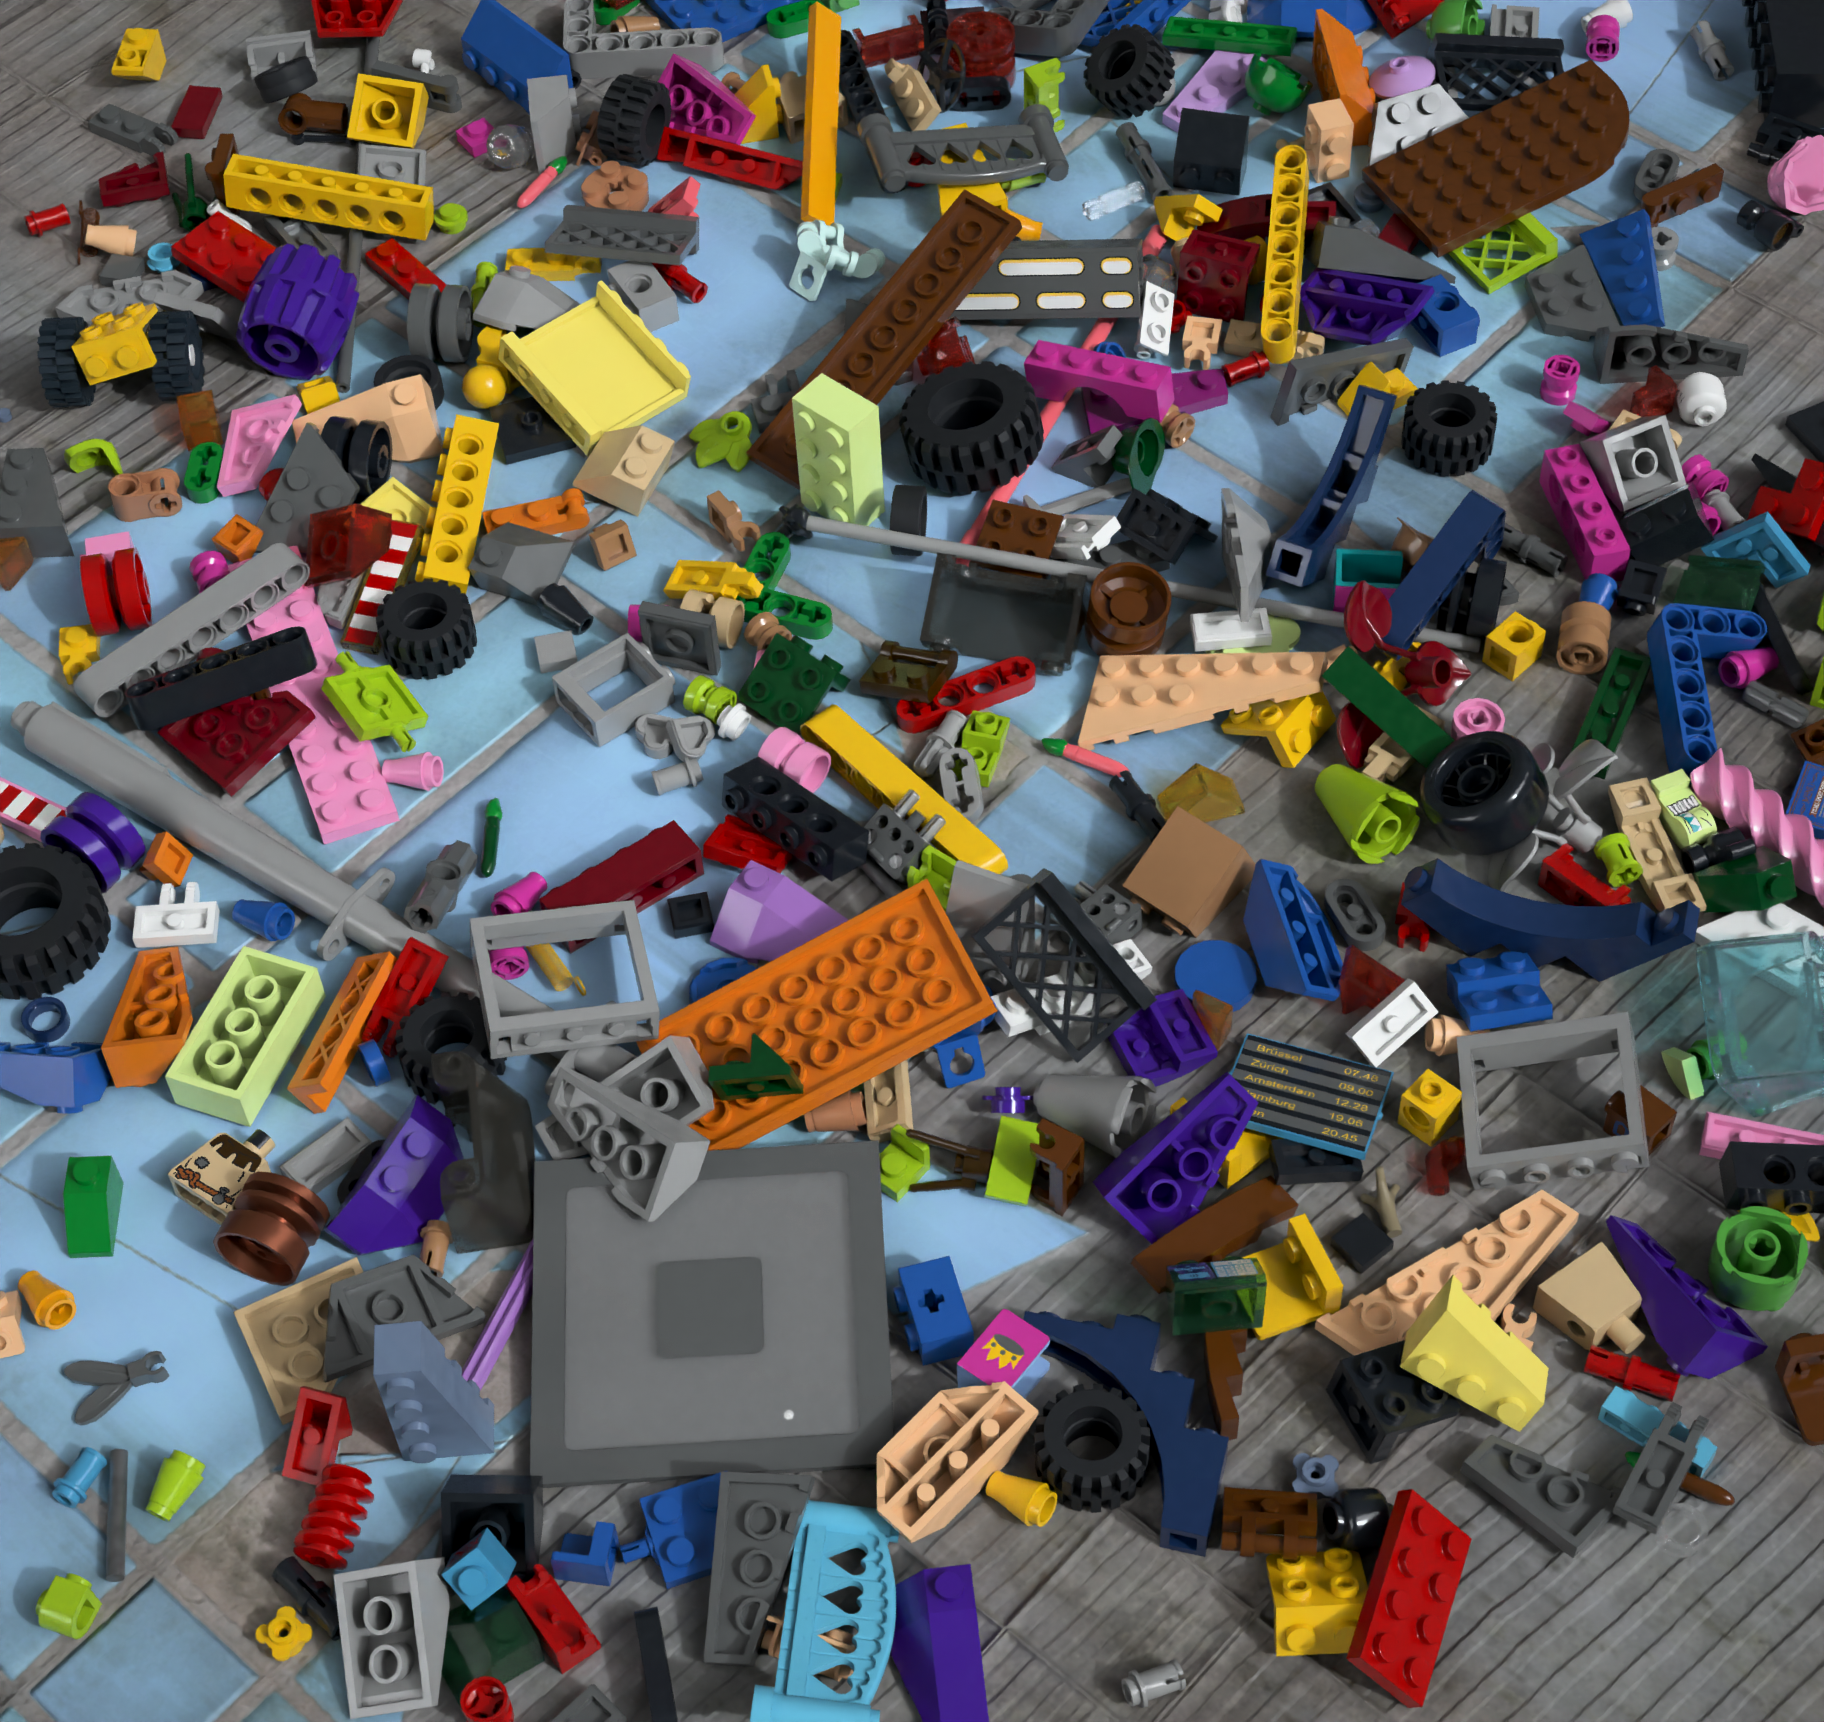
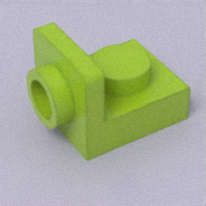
M896 1124L891 1129L892 1142L879 1154L881 1191L897 1203L909 1191V1186L917 1183L930 1169L929 1145L907 1137V1130L899 1124Z

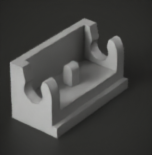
M310 30L246 38L248 65L251 66L253 87L256 86L254 78L260 73L302 56L309 58L312 69L318 78L316 53Z

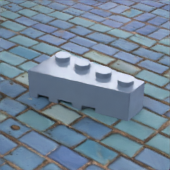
M423 1322L374 1325L373 1376L403 1460L415 1463H430L436 1458L494 1453V1404L489 1398L482 1399L480 1397V1388L473 1380L466 1381L463 1378L462 1367L456 1360H449L445 1357V1348Z

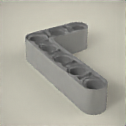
M565 0L563 50L569 54L570 67L578 72L582 79L614 78L623 74L632 76L662 75L673 53L701 65L708 72L717 71L724 65L722 35L717 29L706 27L597 33L593 0Z

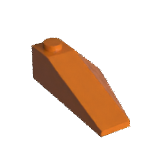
M178 946L139 951L101 1046L116 1088L128 1086L143 1087L148 1084L157 1083L185 1045L193 1022V1016Z

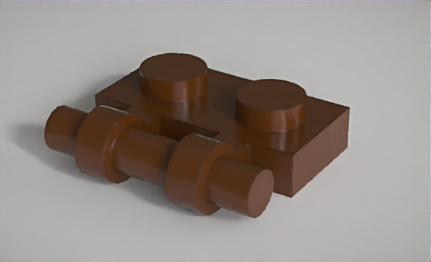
M1224 1487L1222 1530L1226 1531H1222L1221 1550L1239 1551L1241 1557H1254L1255 1553L1282 1555L1283 1560L1297 1561V1556L1316 1557L1317 1538L1307 1537H1316L1317 1494Z

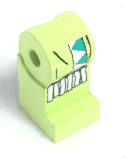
M1683 769L1653 779L1650 782L1662 808L1659 816L1661 824L1680 849L1696 843L1699 845L1706 842L1707 837L1717 832L1712 814L1707 808L1701 806L1702 803L1690 789L1691 780Z

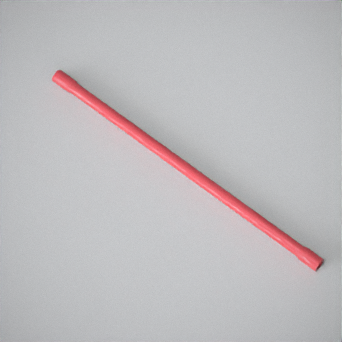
M1153 225L1142 242L1143 277L1169 239L1168 236L1162 233L1160 225ZM1098 318L1080 348L1093 351L1096 345L1105 342L1118 318ZM1076 388L1069 390L1062 402L1047 401L1040 413L1044 429V441ZM1025 472L1019 477H1012L1010 483L1002 487L996 485L971 528L965 532L959 543L976 546L992 500L1007 503ZM952 557L954 562L961 567L968 568L971 566V560Z

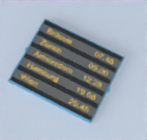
M1247 1033L1234 1067L1229 1074L1258 1102L1245 1128L1365 1160L1378 1120H1381L1383 1117L1381 1111L1394 1072Z

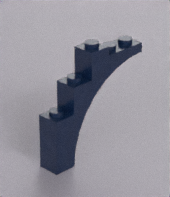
M1366 385L1358 386L1351 411L1329 466L1299 519L1286 534L1277 538L1267 569V576L1299 587L1325 578L1335 543L1346 540L1357 504L1368 501L1378 469L1376 462L1397 395Z
M1025 1311L1023 1320L1050 1338V1344L1043 1351V1355L1056 1358L1085 1373L1096 1383L1103 1384V1388L1108 1392L1111 1391L1112 1387L1121 1390V1399L1125 1400L1131 1397L1137 1402V1412L1143 1410L1147 1418V1427L1150 1428V1450L1161 1483L1163 1512L1160 1547L1205 1557L1226 1465L1229 1437L1221 1436L1216 1431L1208 1428H1197L1195 1430L1187 1428L1193 1403L1195 1379L1186 1378L1183 1374L1176 1371H1154L1160 1347L1161 1323L1152 1321L1143 1315L1134 1314L1126 1316L1117 1314L1114 1328L1110 1329L1094 1321L1077 1322L1060 1318L1051 1312L1034 1313Z

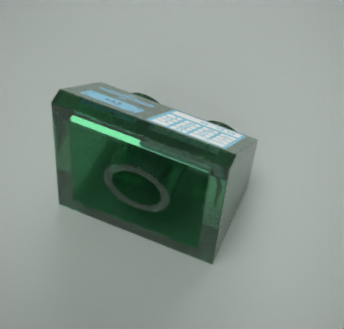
M1231 1256L1221 1261L1199 1263L1187 1260L1176 1265L1167 1266L1165 1289L1172 1335L1262 1327L1267 1280L1258 1259H1243L1242 1257Z

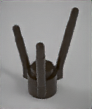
M914 1129L906 1131V1135L909 1138L957 1153L954 1173L962 1175L961 1179L914 1183L909 1186L911 1192L952 1189L975 1191L977 1182L987 1183L992 1162V1149L970 1145L965 1146Z

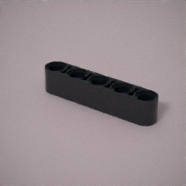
M300 626L290 627L140 681L125 691V697L138 729L149 731L302 676L314 670L318 664L306 629Z

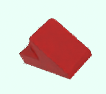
M307 1386L300 1387L281 1476L317 1485L323 1480V1469L328 1464H335L339 1441L352 1435L353 1428L346 1397Z

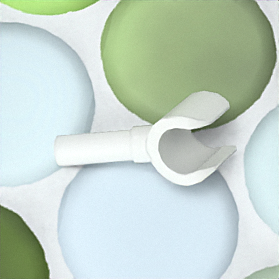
M415 49L412 58L414 68H419L421 72L428 74L429 70L435 68L430 50Z

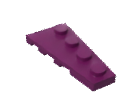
M1223 368L1172 373L1175 398L1173 404L1178 406L1180 413L1191 415L1228 404V390ZM1081 387L1089 435L1113 424L1121 432L1144 421L1128 417L1122 407L1106 393L1090 387Z

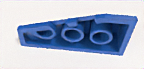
M0 1042V1087L37 1105L57 1107V1113L70 1114L82 1112L83 1105L100 1101L111 1078L101 1050L103 1043L73 1042L71 1043L72 1046L49 1047V1042H35L33 1044L11 1046L10 1042Z

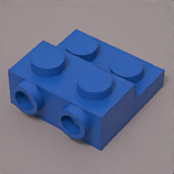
M1516 951L1502 952L1494 958H1462L1454 964L1446 965L1447 994L1470 1032L1553 1019V1004L1540 986V970L1528 953Z

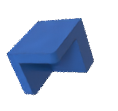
M596 1521L593 1536L565 1534L560 1552L553 1551L550 1560L555 1579L610 1586L620 1545L615 1524Z

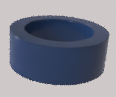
M42 997L32 1001L25 1007L21 1015V1022L27 1036L31 1040L50 1043L58 1040L67 1032L70 1026V1016L62 1001L54 997ZM53 1011L61 1015L58 1024L49 1030L38 1031L32 1028L34 1019L44 1012Z

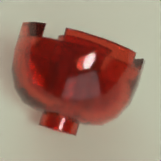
M956 316L947 319L924 347L922 355L917 356L918 366L923 376L933 373L937 375L943 372V368L952 365L953 368L963 366L962 363L972 361L976 364L966 335L961 337L958 335L956 328L962 325Z

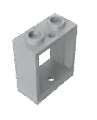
M628 632L552 676L556 702L599 747L633 728L637 719L642 715L656 714L675 703L673 691L675 679L672 672L667 666H660L653 659L649 648L642 642L638 643ZM630 668L647 687L604 711L587 692Z

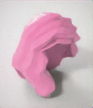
M1817 135L1813 138L1807 136L1798 140L1772 166L1767 177V188L1771 200L1778 207L1803 215L1824 210V137L1822 135Z

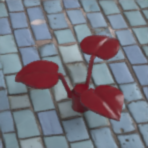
M1365 580L1359 581L1350 592L1344 610V628L1349 642L1359 652H1368L1375 644L1378 649L1410 659V662L1405 667L1404 674L1406 681L1411 684V687L1400 692L1405 697L1411 694H1418L1422 701L1429 706H1439L1445 703L1458 686L1471 676L1469 669L1455 653L1437 641L1422 643L1416 652L1385 643L1381 638L1388 634L1391 627L1392 611L1390 604L1378 588L1369 585ZM1348 702L1342 708L1337 720V737L1348 764L1353 769L1364 766V760L1368 756L1369 747L1384 732L1351 702Z

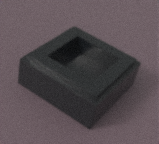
M707 892L667 899L675 939L713 932L714 923Z
M1362 1213L1331 1237L1330 1246L1362 1274L1393 1249L1394 1241Z

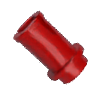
M63 203L36 213L31 210L29 211L30 215L24 216L31 236L37 234L41 237L45 231L71 224L69 214Z
M1253 350L1249 353L1248 357L1222 365L1227 385L1232 387L1255 376L1258 378L1264 377L1265 372L1270 370V365L1263 351L1257 353Z

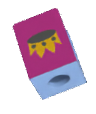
M1007 1309L1001 1310L957 1363L958 1388L992 1385V1383L1005 1381L1026 1399L1050 1369L1049 1361L1040 1356L1050 1344L1049 1336Z

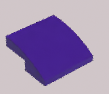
M1183 989L1156 995L1155 998L1157 1000L1145 1011L1143 1009L1137 1011L1107 1037L1128 1076H1142L1151 1079L1155 1087L1180 1078L1217 1057L1218 1051Z

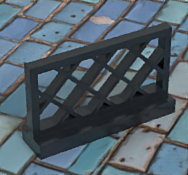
M1435 33L1426 58L1434 64L1436 84L1439 83L1448 94V90L1452 86L1465 95L1464 98L1452 99L1462 110L1485 111L1512 98L1513 96L1510 94L1516 89L1521 93L1530 89L1531 87L1524 83L1529 77L1538 84L1549 80L1539 71L1553 72L1554 77L1564 73L1561 60L1564 51L1562 39ZM1444 67H1457L1460 71L1453 75ZM1475 68H1486L1491 70L1492 73L1486 77ZM1508 70H1520L1524 74L1517 78ZM1465 74L1479 83L1474 89L1460 80ZM1499 76L1511 86L1504 90L1492 80ZM1486 88L1498 98L1489 100L1479 94V92Z
M1043 868L1031 878L1032 883L970 936L1072 1059L1078 1063L1140 1009L1145 1011L1157 999L1055 874ZM1033 895H1036L1044 905L1043 922H1020L1022 905ZM1014 912L1013 921H1004ZM1050 914L1055 918L1059 925L1050 924ZM997 926L1013 927L1010 951L994 950L984 937ZM1020 928L1042 929L1039 953L1018 951ZM1049 930L1065 931L1069 935L1068 955L1047 954ZM1077 946L1085 956H1076ZM1000 956L1010 957L1009 967ZM1017 957L1039 959L1037 982H1024L1016 977ZM1046 959L1068 961L1066 985L1044 983ZM1075 962H1089L1096 968L1094 987L1073 985ZM1103 978L1111 988L1102 987ZM1026 988H1036L1035 998ZM1043 989L1065 990L1063 1014L1046 1013L1041 1007ZM1072 991L1094 993L1091 1016L1070 1014ZM1101 993L1117 994L1126 1007L1114 1017H1100ZM1052 1019L1062 1020L1061 1030ZM1069 1020L1091 1022L1089 1039L1076 1049L1068 1039ZM1098 1023H1106L1098 1030Z

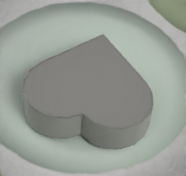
M649 713L642 715L635 722L637 739L644 744L645 753L653 759L666 758L674 751L666 724L670 719L674 718Z
M703 716L670 719L666 724L674 752L683 762H685V757H688L689 760L697 758L698 761L705 753L706 746L715 735L713 723Z

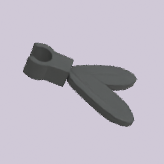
M149 1352L142 1359L126 1364L127 1367L99 1361H78L68 1365L64 1373L74 1383L100 1386L79 1406L75 1414L76 1423L78 1425H87L97 1421L125 1396L132 1385L138 1387L150 1382L160 1383L165 1381L170 1376L165 1367L161 1366L155 1371H150L155 1364L166 1361L162 1352Z

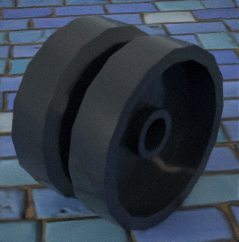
M330 417L324 425L321 437L330 450H334L341 460L344 470L351 474L360 487L356 498L366 500L386 483L390 477L393 449L389 426L384 421L366 419L362 420L358 425L350 417Z

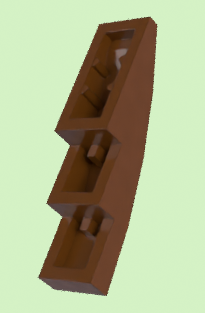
M1270 1175L1236 1191L1177 1226L1133 1257L1131 1264L1154 1290L1160 1294L1192 1280H1180L1179 1274L1210 1272V1262H1212L1213 1256L1221 1254L1224 1261L1227 1254L1257 1242L1263 1229L1293 1217L1299 1204L1280 1185H1276L1275 1179ZM1202 1266L1205 1267V1268H1201V1269H1190V1270H1179V1271H1175V1270H1174V1269H1180V1268H1191V1267H1202Z
M1221 1254L1212 1257V1262L1223 1261ZM1211 1265L1206 1294L1204 1324V1364L1208 1397L1217 1433L1221 1436L1229 1437V1440L1237 1439L1239 1415L1233 1397L1241 1395L1243 1371L1237 1354L1246 1351L1247 1327L1230 1278L1217 1277Z

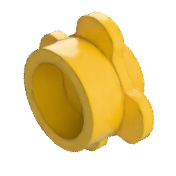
M284 1606L278 1609L273 1620L257 1628L255 1636L260 1644H266L269 1647L275 1660L286 1661L303 1649L305 1643L309 1642L312 1638L313 1631L309 1624H302L296 1618L294 1608ZM283 1630L288 1631V1635L285 1637L280 1636Z

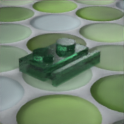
M1689 556L1688 561L1690 564L1688 570H1684L1673 603L1745 611L1752 610L1761 584L1759 582L1761 573H1764L1766 569L1761 561Z

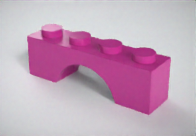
M1042 340L1037 341L1024 361L1026 380L1031 383L1035 397L1062 402L1069 390L1077 387H1090L1112 397L1122 407L1128 417L1142 420L1154 418L1159 423L1162 422L1175 400L1171 367Z

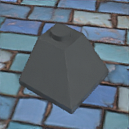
M507 522L483 536L468 569L480 589L537 606L538 598L543 590L552 583L558 584L575 547V543Z

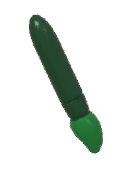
M498 798L491 799L484 811L486 822L483 833L480 869L482 875L486 878L493 874L497 860L500 821L502 819V809Z

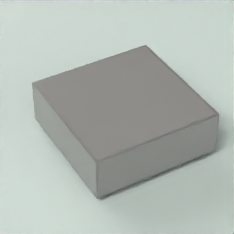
M572 630L534 637L541 673L563 670L578 662Z

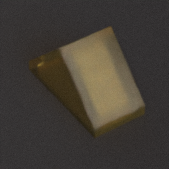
M1198 763L1190 767L1157 796V803L1166 821L1177 806L1204 823L1244 814L1245 812L1233 779Z

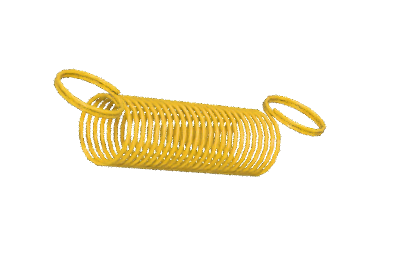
M549 943L531 945L530 948L525 946L556 991L567 989L574 980L579 992L583 996L586 995L585 987L578 976L573 978ZM576 979L579 981V983H580V985H581V987H582V989H583V992H582V990L580 989V987H579V985H578Z

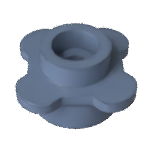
M1300 1453L1294 1457L1293 1467L1297 1470L1296 1479L1292 1483L1293 1491L1317 1494V1500L1332 1498L1333 1494L1338 1491V1484L1334 1481L1335 1472L1339 1467L1337 1459L1332 1455L1315 1458L1310 1457L1306 1453ZM1316 1472L1320 1475V1477L1318 1479L1312 1478L1311 1474Z

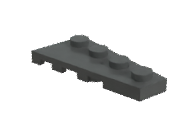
M721 1471L704 1663L708 1665L754 1667L769 1622L766 1619L772 1613L816 1480L812 1475Z

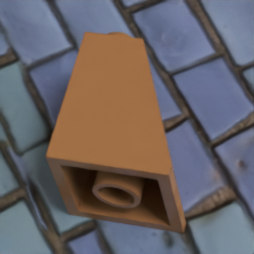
M1177 806L1122 886L1131 896L1129 901L1133 904L1139 903L1144 914L1149 915L1153 910L1164 917L1161 923L1175 934L1181 936L1186 931L1197 938L1252 880L1255 863L1242 845Z

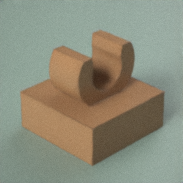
M621 519L612 524L605 523L592 529L593 533L589 534L598 565L604 571L637 556L628 525Z

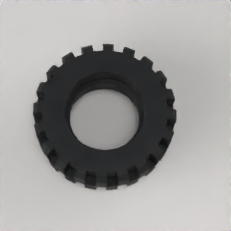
M971 361L962 363L963 366L953 368L952 365L943 368L942 373L937 375L933 373L925 379L924 384H918L912 390L911 397L908 396L899 415V425L908 459L916 476L934 489L939 487V490L950 494L953 491H958L961 495L971 494L972 491L980 490L981 493L991 491V487L996 485L1002 487L1010 483L1012 477L1021 476L1026 471L1027 464L1032 465L1036 460L1038 452L1043 445L1044 429L1034 389L1025 376L1001 363L995 366L990 361H982L981 364H974Z
M25 843L24 848L18 849L14 845L2 848L3 852L0 853V929L12 917L29 909L49 907L58 910L47 923L34 931L21 935L8 936L0 934V993L2 992L4 998L19 1000L20 996H27L30 1000L42 998L43 993L50 991L54 995L63 991L64 985L70 982L76 984L85 976L83 972L87 968L92 970L100 960L98 952L103 953L109 941L108 934L111 930L109 910L93 871L86 863L81 862L80 857L69 851L63 853L62 848L52 845H46L45 848H41L37 843Z

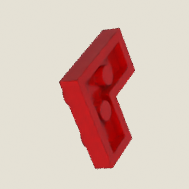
M1805 458L1791 493L1760 485L1747 520L1768 511L1785 533L1815 541L1824 521V463Z

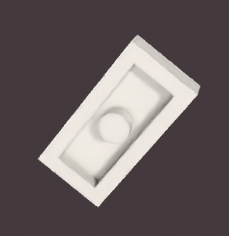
M1408 978L1345 1034L1369 1064L1377 1067L1433 1018L1438 1011L1418 985Z

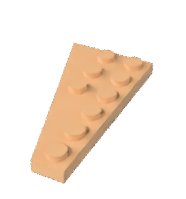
M1324 651L1100 656L1078 745L1091 751L1095 750L1094 744L1114 739L1115 744L1130 741L1129 735L1150 730L1157 734L1214 719V713L1233 708L1235 713L1250 710L1249 704L1270 699L1278 703L1321 692L1324 684V679L1321 675L1326 671L1328 664L1326 653Z
M1540 1190L1500 1213L1499 1218L1479 1230L1474 1228L1464 1234L1459 1242L1446 1249L1441 1247L1389 1277L1386 1284L1369 1294L1364 1295L1362 1293L1351 1299L1348 1306L1332 1315L1327 1313L1318 1318L1315 1322V1329L1354 1356L1403 1341L1406 1338L1408 1329L1452 1275L1463 1284L1462 1290L1477 1305L1483 1303L1491 1311V1319L1495 1322L1504 1308L1514 1299L1577 1223L1579 1213L1546 1191Z

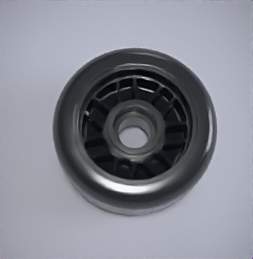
M1499 731L1472 733L1453 741L1433 758L1427 766L1420 783L1421 806L1439 837L1452 849L1473 856L1499 853L1520 843L1539 825L1549 801V787L1546 777L1531 751L1518 738Z

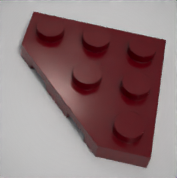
M286 690L273 692L272 698L253 700L251 696L242 697L168 724L157 733L164 742L232 797L304 730L316 716L308 706Z

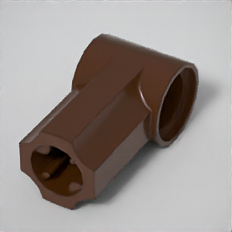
M303 93L289 96L278 116L280 127L292 135L301 134L305 130L345 134L349 119L348 107H346L345 103L312 100ZM292 111L299 113L301 116H297Z

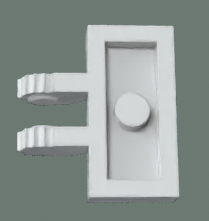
M187 882L184 903L175 904L176 892L172 883L162 884L159 905L136 906L132 936L135 947L146 948L217 943L220 913L217 901L199 902V884L197 882Z

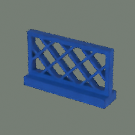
M1110 0L1103 10H1108V12L1099 15L1080 44L1090 47L1097 46L1100 43L1099 39L1101 36L1109 35L1110 30L1114 28L1119 30L1122 25L1129 24L1131 27L1133 24L1140 25L1142 28L1145 27L1154 36L1167 23L1170 16L1174 17L1191 0H1142L1139 4L1134 3L1136 0ZM1128 3H1131V6H1127V7H1123V8H1119V9L1113 10L1114 8H1118V7H1121V6H1125V5H1127ZM1111 21H1112V23L1094 27L1095 25H1099V24H1103V23H1107V22H1111Z

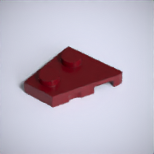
M163 151L153 154L155 162L139 169L138 164L133 163L124 167L121 171L100 178L99 188L103 207H122L130 202L144 199L152 201L160 199L165 195H170L167 166Z

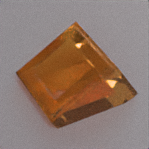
M25 537L0 539V582L5 591H11L33 564L34 558Z
M1195 990L1192 1006L1218 1051L1231 1032L1233 1007L1204 992Z

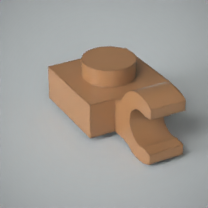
M719 490L707 496L710 523L728 543L733 542L734 547L742 552L745 550L744 537H752L755 542L758 541L761 537L759 526L753 522L741 521L742 513L733 500L729 502Z

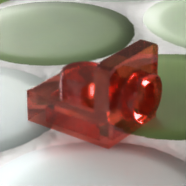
M1657 365L1650 367L1646 386L1633 392L1630 412L1641 417L1666 415L1672 412L1677 384Z

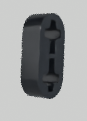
M1002 76L965 77L962 92H967L966 97H959L952 108L962 112L1003 109L1011 101L1010 83ZM959 81L953 82L952 86L948 89L949 102L957 91ZM998 90L999 95H993V91Z

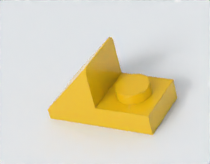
M1199 194L1156 196L1153 202L1162 233L1176 242L1182 238L1189 237L1196 225L1202 226L1203 223L1218 222L1223 210Z
M1370 361L1339 397L1337 405L1349 416L1358 386L1366 385L1397 395L1394 410L1407 404L1409 397L1414 396V392L1418 388L1398 368L1383 374Z

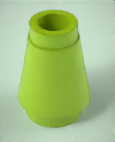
M173 1450L169 1458H163L145 1510L163 1521L170 1522L172 1516L177 1513L204 1480L201 1475L206 1466L184 1452Z

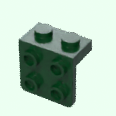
M776 633L739 691L738 697L741 702L779 727H786L800 735V726L813 717L830 688L833 687L843 692L851 679L840 673L844 667L842 664L826 654L820 660L810 653L814 646L794 634L792 639L789 640Z

